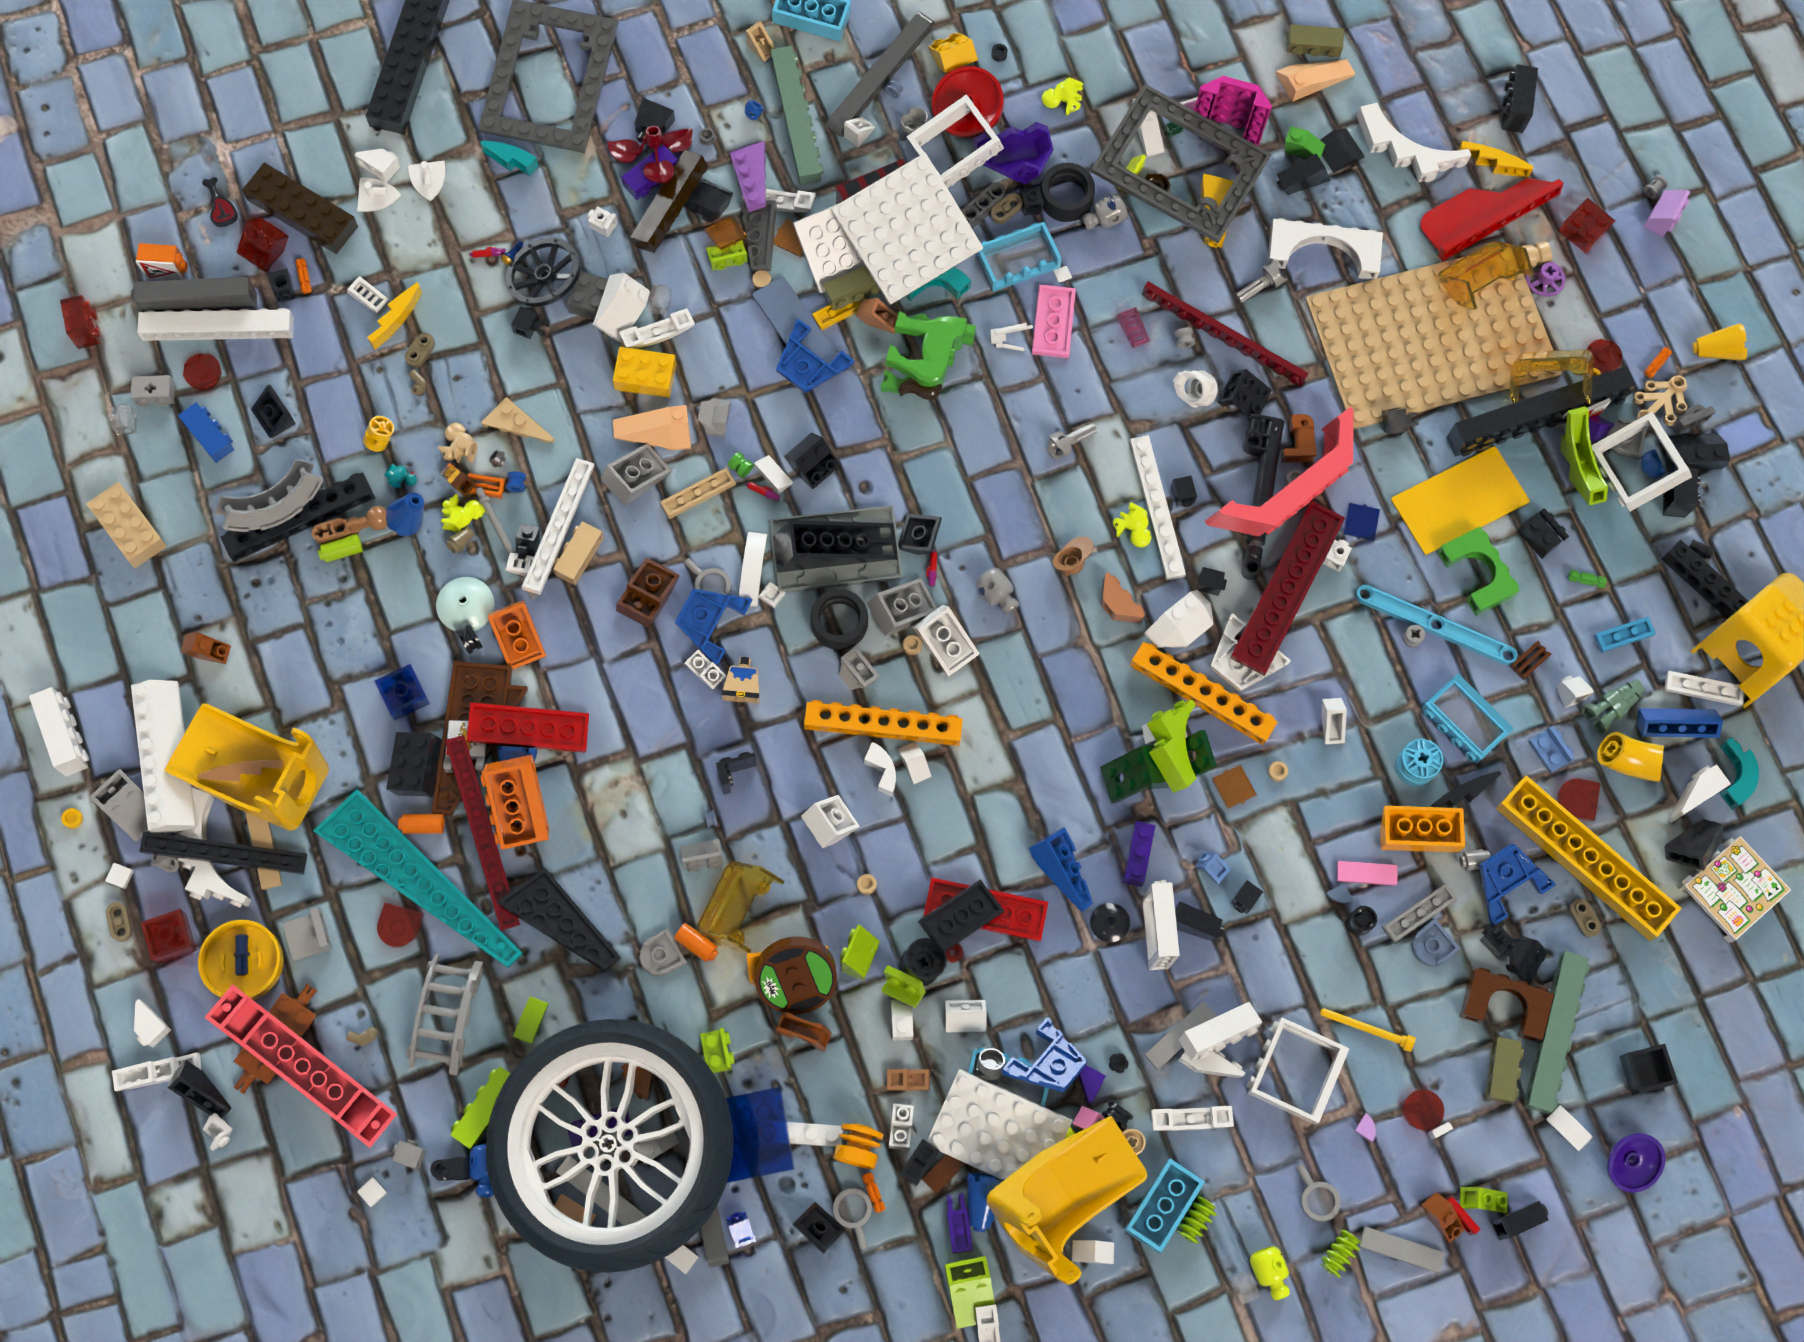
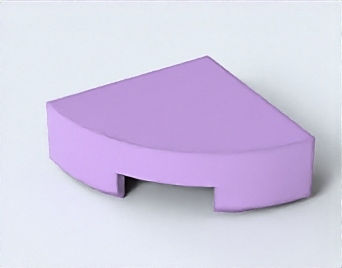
M1365 1113L1354 1131L1372 1143L1376 1135V1128L1371 1117Z

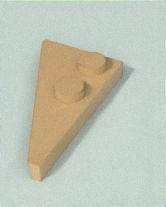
M507 397L481 422L484 427L488 428L490 426L503 432H511L514 435L536 438L541 442L553 443L555 441L548 432Z

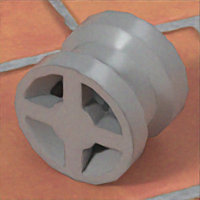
M1185 327L1175 331L1174 335L1178 340L1176 344L1179 349H1186L1195 345V339L1192 338V328Z
M1419 625L1409 626L1403 634V641L1409 647H1417L1425 638V631Z

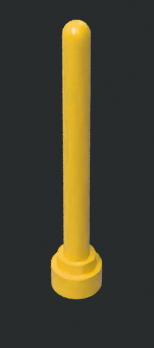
M1325 1008L1320 1010V1015L1395 1042L1402 1047V1050L1411 1052L1416 1039L1414 1036L1408 1034L1407 1036H1399Z

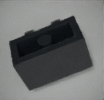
M1545 508L1539 514L1536 513L1526 520L1517 530L1541 559L1554 551L1562 540L1565 541L1570 537L1565 532L1564 526H1560L1554 519L1555 516Z

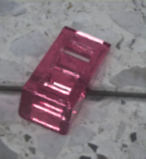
M1137 307L1117 315L1132 348L1150 342ZM1132 316V318H1133L1132 320H1129V321L1126 320V318ZM1132 323H1135V324H1136V326H1134V327H1131V328L1129 327V325L1132 324ZM1139 329L1140 332L1132 335L1131 331ZM1142 335L1143 339L1135 342L1134 338Z

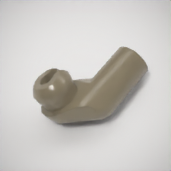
M414 369L409 373V377L415 382L414 388L411 391L414 395L421 396L425 393L427 382Z
M369 1027L361 1034L350 1030L346 1040L365 1046L376 1039L378 1031L375 1027Z

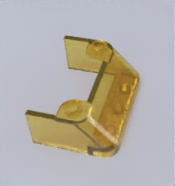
M1495 241L1443 269L1438 275L1441 283L1458 305L1475 310L1477 308L1475 292L1499 278L1510 281L1517 278L1519 274L1533 276L1534 271L1526 248Z
M1585 349L1521 353L1511 366L1509 395L1512 402H1518L1520 378L1527 376L1530 372L1570 370L1574 375H1584L1583 393L1587 404H1591L1594 362L1592 353Z
M736 861L730 862L725 867L697 924V931L703 936L731 949L750 953L751 949L743 945L745 941L744 932L739 930L756 895L766 894L770 890L771 883L783 885L785 881L762 866Z

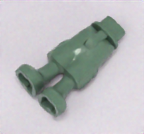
M1638 679L1632 682L1628 681L1626 684L1601 696L1600 703L1584 704L1581 707V713L1587 720H1594L1605 709H1608L1609 712L1597 719L1593 724L1595 731L1605 736L1610 731L1613 719L1620 720L1624 717L1630 708L1642 697L1641 694L1646 691V688Z

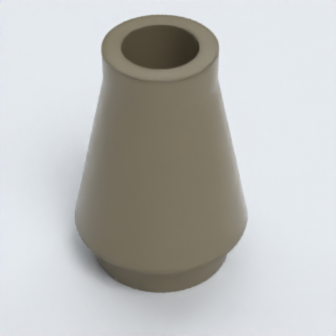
M466 527L464 530L449 537L446 546L454 554L461 553L475 534L469 527Z

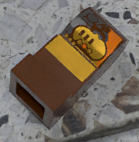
M450 462L440 472V475L465 497L476 485L473 480ZM468 480V486L465 489H461L460 487Z

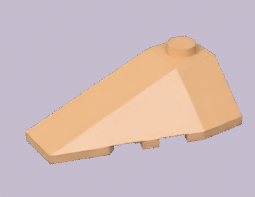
M1346 59L1294 64L1276 71V75L1293 102L1353 77L1355 72Z
M686 405L665 407L613 420L614 439L633 443H648L652 447L659 446L672 451L691 449Z

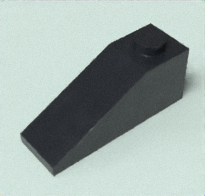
M186 1060L174 1072L168 1089L210 1116L216 1113L222 1119L231 1110L232 1107L204 1071Z

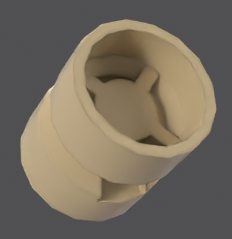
M1547 241L1519 247L1518 259L1522 269L1534 268L1536 265L1543 266L1545 263L1552 262V251Z
M1127 1129L1123 1132L1136 1155H1139L1145 1148L1146 1141L1144 1135L1136 1129Z

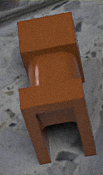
M1292 414L1288 424L1289 435H1294L1295 449H1284L1281 454V463L1313 462L1314 457L1317 456L1314 421L1306 414Z
M782 1012L775 1030L779 1035L806 1041L817 1050L825 1052L832 1034L822 1024L804 1020L787 1012Z

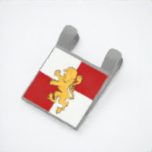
M1610 398L1588 407L1589 417L1600 416L1611 402ZM1567 413L1563 415V419L1567 417ZM1557 424L1554 431L1556 429L1562 430V433L1558 434V438L1566 434V424Z
M449 720L447 740L464 735L467 742L469 721ZM467 742L471 759H476L475 769L478 774H482L485 768L487 744ZM446 746L443 768L446 773H452L453 767Z

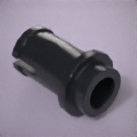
M1694 539L1689 545L1704 560L1706 558L1710 559L1714 552L1711 545L1708 547Z

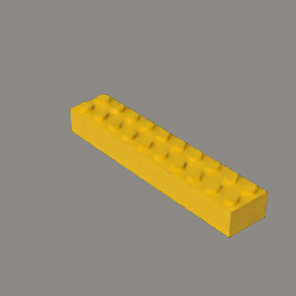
M1527 775L1517 783L1495 808L1647 940L1651 941L1657 938L1682 909Z

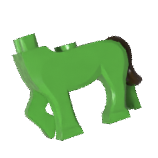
M899 311L895 333L907 334L909 337L913 335L924 338L921 360L906 359L900 355L896 347L890 344L886 357V366L895 368L902 374L907 375V377L900 379L885 370L884 379L881 383V392H893L900 396L914 393L926 400H933L938 397L944 385L948 368L953 366L955 351L960 350L962 344L973 345L976 326L967 324V319L945 316L930 320L924 313L907 317L906 314Z

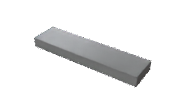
M1445 883L1385 924L1382 929L1394 944L1458 900V898Z
M1203 1001L1148 1050L1144 1056L1158 1070L1183 1048L1178 1040L1185 1031L1217 1017V1015Z
M1366 1226L1363 1227L1360 1239L1362 1244L1359 1243L1360 1248L1440 1273L1445 1252Z

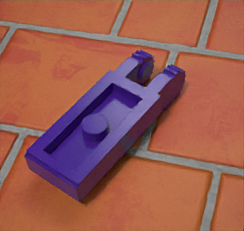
M959 1193L958 1196L961 1210L953 1211L951 1194L946 1195L952 1254L972 1252L971 1230L964 1193Z

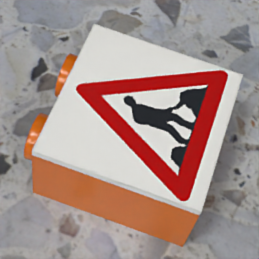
M139 243L136 263L146 279H184V273L188 270V264L177 246Z

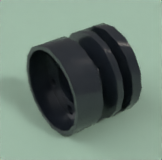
M920 938L911 943L900 957L899 971L921 980L924 987L929 986L946 968L947 955L946 952L941 954L930 938Z

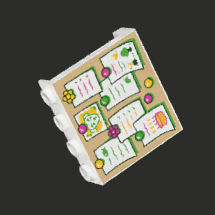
M1741 836L1735 840L1730 838L1723 844L1725 848L1721 852L1719 850L1715 851L1705 870L1695 869L1697 873L1693 877L1691 874L1682 881L1683 886L1678 889L1680 892L1685 889L1727 934L1723 938L1728 943L1737 940L1791 891Z

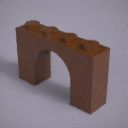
M1479 967L1471 972L1459 1017L1476 1023L1484 1021L1492 994L1497 991H1506L1515 995L1523 1008V1017L1518 1037L1536 1043L1543 1040L1554 997L1553 993L1548 992L1549 990L1544 987L1537 986L1535 988L1529 986V983L1526 981L1517 980L1516 982L1510 980V977L1504 974H1492L1486 968Z

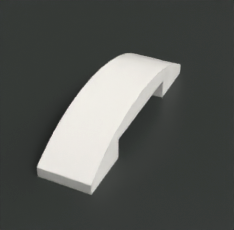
M766 189V201L775 200L777 203L776 211L796 213L811 211L816 197V193L798 190L796 194Z
M686 308L670 314V318L638 329L634 326L620 331L619 335L626 348L636 349L673 338L693 327L695 323Z
M748 532L739 597L753 599L750 606L758 607L767 534Z
M1232 1106L1151 1110L1153 1131L1234 1127Z
M996 1304L975 1307L979 1342H1000Z

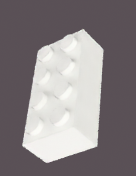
M52 687L30 695L29 698L53 767L64 776H69L89 768L87 764L89 757L85 749L82 750L81 743H83L80 733L75 730L74 726L77 723L74 716L70 715L68 710L71 706L67 697H63L60 691L57 692Z

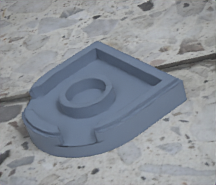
M1435 918L1419 930L1412 940L1414 956L1426 966L1435 967L1442 965L1461 950Z

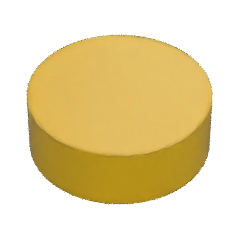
M69 808L63 812L61 821L67 828L75 829L82 824L83 814L75 808Z

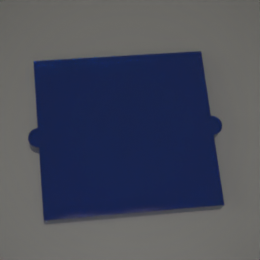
M1349 503L1343 534L1357 537V539L1363 538L1374 541L1380 509L1367 507L1366 504L1362 506Z

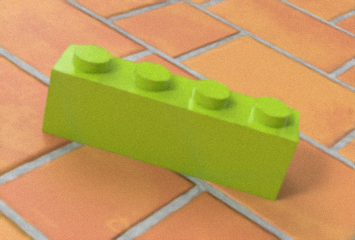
M500 1066L498 1069L494 1068L488 1076V1083L478 1089L475 1101L469 1103L464 1109L463 1113L465 1115L451 1127L452 1133L450 1135L469 1149L477 1146L487 1132L496 1098L510 1075L508 1071Z

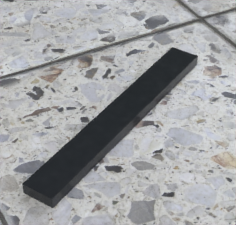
M144 831L139 850L140 853L303 875L308 856L306 853Z

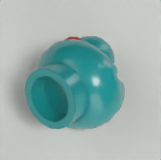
M391 464L384 473V476L388 478V484L393 488H400L403 480L407 486H414L417 483L414 471L407 473V468L403 465L396 466Z

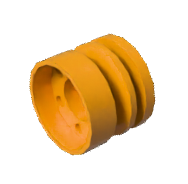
M843 1123L841 1130L848 1132L849 1135L839 1134V1138L847 1141L846 1145H836L833 1159L853 1166L874 1170L878 1155L870 1152V1149L881 1148V1144L874 1142L873 1139L883 1140L884 1134L865 1125Z

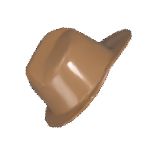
M1085 536L1072 539L1054 556L1053 566L1062 571L1065 576L1081 572L1084 568L1085 560L1093 550V542Z

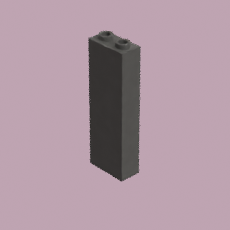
M249 277L134 282V289L131 290L132 300L136 302L137 308L142 312L147 310L164 312L165 310H173L175 312L183 310L202 311L204 309L221 311L222 309H229L231 311L240 309L257 310V292Z

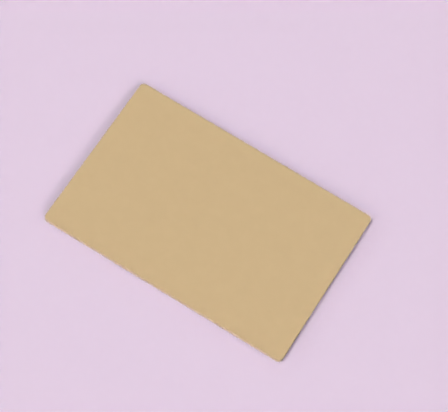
M1511 245L1310 295L1306 298L1344 409L1346 410L1349 407L1353 409V429L1383 422L1382 410L1401 407L1406 408V414L1409 412L1420 413L1556 378L1562 373L1519 260Z

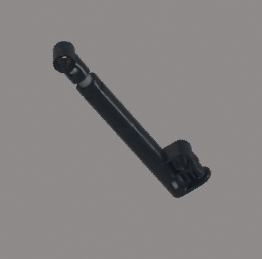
M1250 414L1247 416L1249 427L1246 430L1243 450L1249 455L1260 457L1252 506L1260 507L1273 497L1284 421L1276 417ZM1249 441L1255 442L1256 446L1250 445ZM1266 533L1261 536L1247 534L1246 542L1249 546L1246 547L1241 570L1242 576L1247 580L1255 579L1261 570L1263 554L1261 546L1265 545ZM1252 566L1256 571L1251 572L1247 567Z

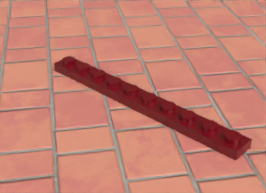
M1147 281L1142 295L1147 300L1156 302L1164 310H1170L1180 319L1189 321L1198 329H1203L1211 337L1224 341L1227 346L1238 349L1244 356H1250L1260 365L1271 368L1274 373L1285 376L1293 384L1302 386L1309 374L1308 372L1151 282Z
M462 735L445 740L500 930L504 931L520 926L518 917L497 905V901L511 891L465 736Z

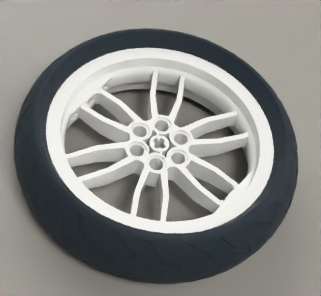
M625 1019L589 1021L566 1028L548 1037L541 1044L534 1047L517 1064L506 1079L496 1098L488 1124L486 1161L489 1181L496 1201L509 1224L531 1247L546 1257L562 1265L584 1271L605 1273L628 1271L649 1265L673 1253L687 1243L709 1219L720 1201L730 1174L734 1143L733 1125L727 1100L716 1076L699 1054L684 1041L661 1028L643 1022ZM613 1062L627 1063L629 1065L625 1091L617 1112H611L609 1095ZM604 1063L601 1083L602 1116L596 1120L577 1099L563 1090L559 1083L583 1068ZM638 1066L652 1072L667 1084L672 1098L649 1108L631 1122L626 1123L625 1117L633 1095L635 1070ZM552 1090L557 1091L571 1102L586 1120L581 1129L566 1123L544 1107L543 1103ZM672 1105L675 1106L681 1119L679 1123L660 1131L641 1134L639 1126L656 1113ZM541 1111L558 1125L582 1136V1144L553 1152L535 1161L530 1145L532 1130L538 1112ZM615 1117L617 1125L610 1129L608 1122L611 1118ZM596 1126L598 1129L597 1135L590 1137V1128ZM684 1127L690 1139L688 1161L682 1178H679L661 1163L637 1151L639 1143L665 1137ZM628 1130L633 1131V1138L630 1141H626L624 1137ZM607 1140L614 1141V1144L611 1145L612 1148L606 1147V1144H608ZM593 1147L595 1155L588 1159L586 1152L589 1148ZM625 1151H629L631 1155L628 1162L622 1161V1154ZM578 1154L581 1160L564 1175L545 1183L540 1171L542 1165L561 1157ZM606 1160L611 1162V1168L608 1171H604L602 1166ZM638 1160L655 1166L678 1184L667 1200L648 1186L633 1168ZM593 1165L594 1172L586 1195L584 1219L582 1223H579L564 1215L552 1204L547 1190L569 1181ZM623 1168L643 1190L657 1199L661 1206L652 1214L637 1222L616 1227L619 1203L618 1171ZM603 1176L608 1177L610 1189L607 1228L591 1226L594 1200Z

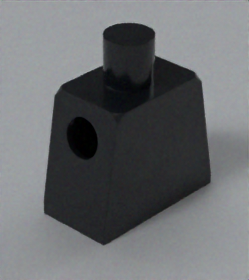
M642 98L635 119V130L639 133L637 140L640 143L643 142L646 129L650 126L659 127L663 136L675 121L674 110Z

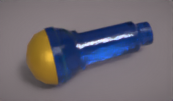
M519 241L510 251L502 255V262L509 265L513 261L515 254L524 245L523 242Z

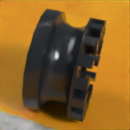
M1003 44L994 45L991 53L993 60L998 62L1005 61L1008 53L1007 47ZM1001 50L1003 54L997 55L996 51Z

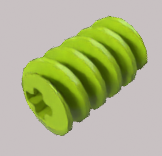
M1201 1196L1196 1198L1199 1204H1192L1194 1210L1189 1209L1187 1211L1190 1217H1183L1185 1224L1180 1223L1178 1225L1181 1231L1176 1230L1182 1237L1195 1244L1199 1243L1195 1238L1196 1236H1204L1200 1229L1208 1230L1204 1223L1212 1224L1213 1221L1209 1216H1217L1214 1211L1216 1207Z
M1341 1230L1340 1234L1342 1237L1335 1238L1338 1244L1332 1243V1250L1326 1251L1328 1257L1323 1256L1321 1258L1323 1264L1320 1265L1337 1278H1341L1339 1270L1346 1271L1343 1266L1344 1263L1351 1265L1348 1257L1356 1258L1352 1251H1361L1357 1245L1358 1243L1362 1244L1361 1241L1346 1230Z

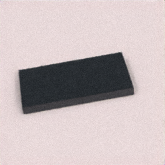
M980 879L921 918L918 923L940 953L943 954L1003 914L1004 910Z

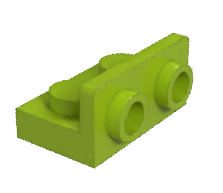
M742 239L706 248L712 271L723 270L733 265L740 266L748 262L747 252L745 251Z
M887 965L883 971L886 983L881 989L882 993L916 1008L926 992L923 982Z
M724 1028L700 1034L705 1062L714 1074L732 1070L731 1064H735L733 1052H728L727 1044H731L729 1032H725Z

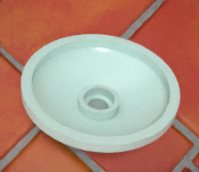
M461 577L450 581L441 589L436 601L439 619L447 628L455 632L459 629H465V626L468 624L471 625L474 631L481 629L489 622L488 614L494 612L495 607L494 597L489 587L481 580L472 577ZM461 599H467L465 603H460Z

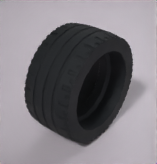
M1070 162L1060 163L1051 167L1044 175L1040 186L1044 201L1043 210L1048 216L1060 222H1072L1081 219L1082 215L1090 210L1095 195V183L1089 171L1081 165ZM1059 181H1071L1083 189L1085 196L1075 204H1064L1054 199L1049 189Z
M845 589L829 590L823 593L812 607L810 615L812 632L816 639L827 648L833 650L850 649L863 639L868 628L867 607L863 600L852 591ZM834 604H845L856 611L858 625L853 632L846 635L836 636L830 634L821 625L820 617L822 612Z

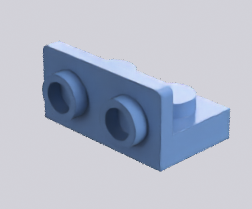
M1553 726L1528 741L1550 774L1574 759L1572 749L1566 746L1562 740L1561 733Z

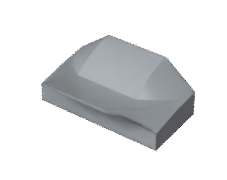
M712 398L709 401H701L698 421L704 426L706 435L725 438L731 400Z
M854 647L841 657V668L838 675L850 690L857 688L865 689L880 678L879 674L857 647Z

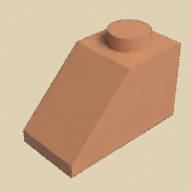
M878 298L863 299L856 316L869 326L895 333L898 314Z

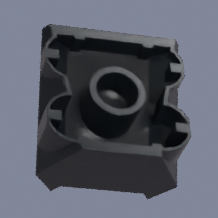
M703 179L693 190L684 207L692 213L701 214L704 221L711 223L718 220L727 209L733 192Z

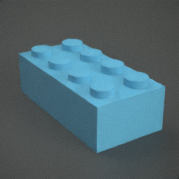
M776 0L772 9V23L841 42L851 14V0Z
M1168 1159L1124 1228V1231L1156 1253H1162L1205 1181L1172 1159Z

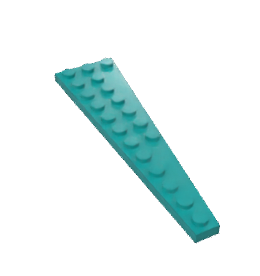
M358 789L313 830L314 833L507 968H510L523 955Z

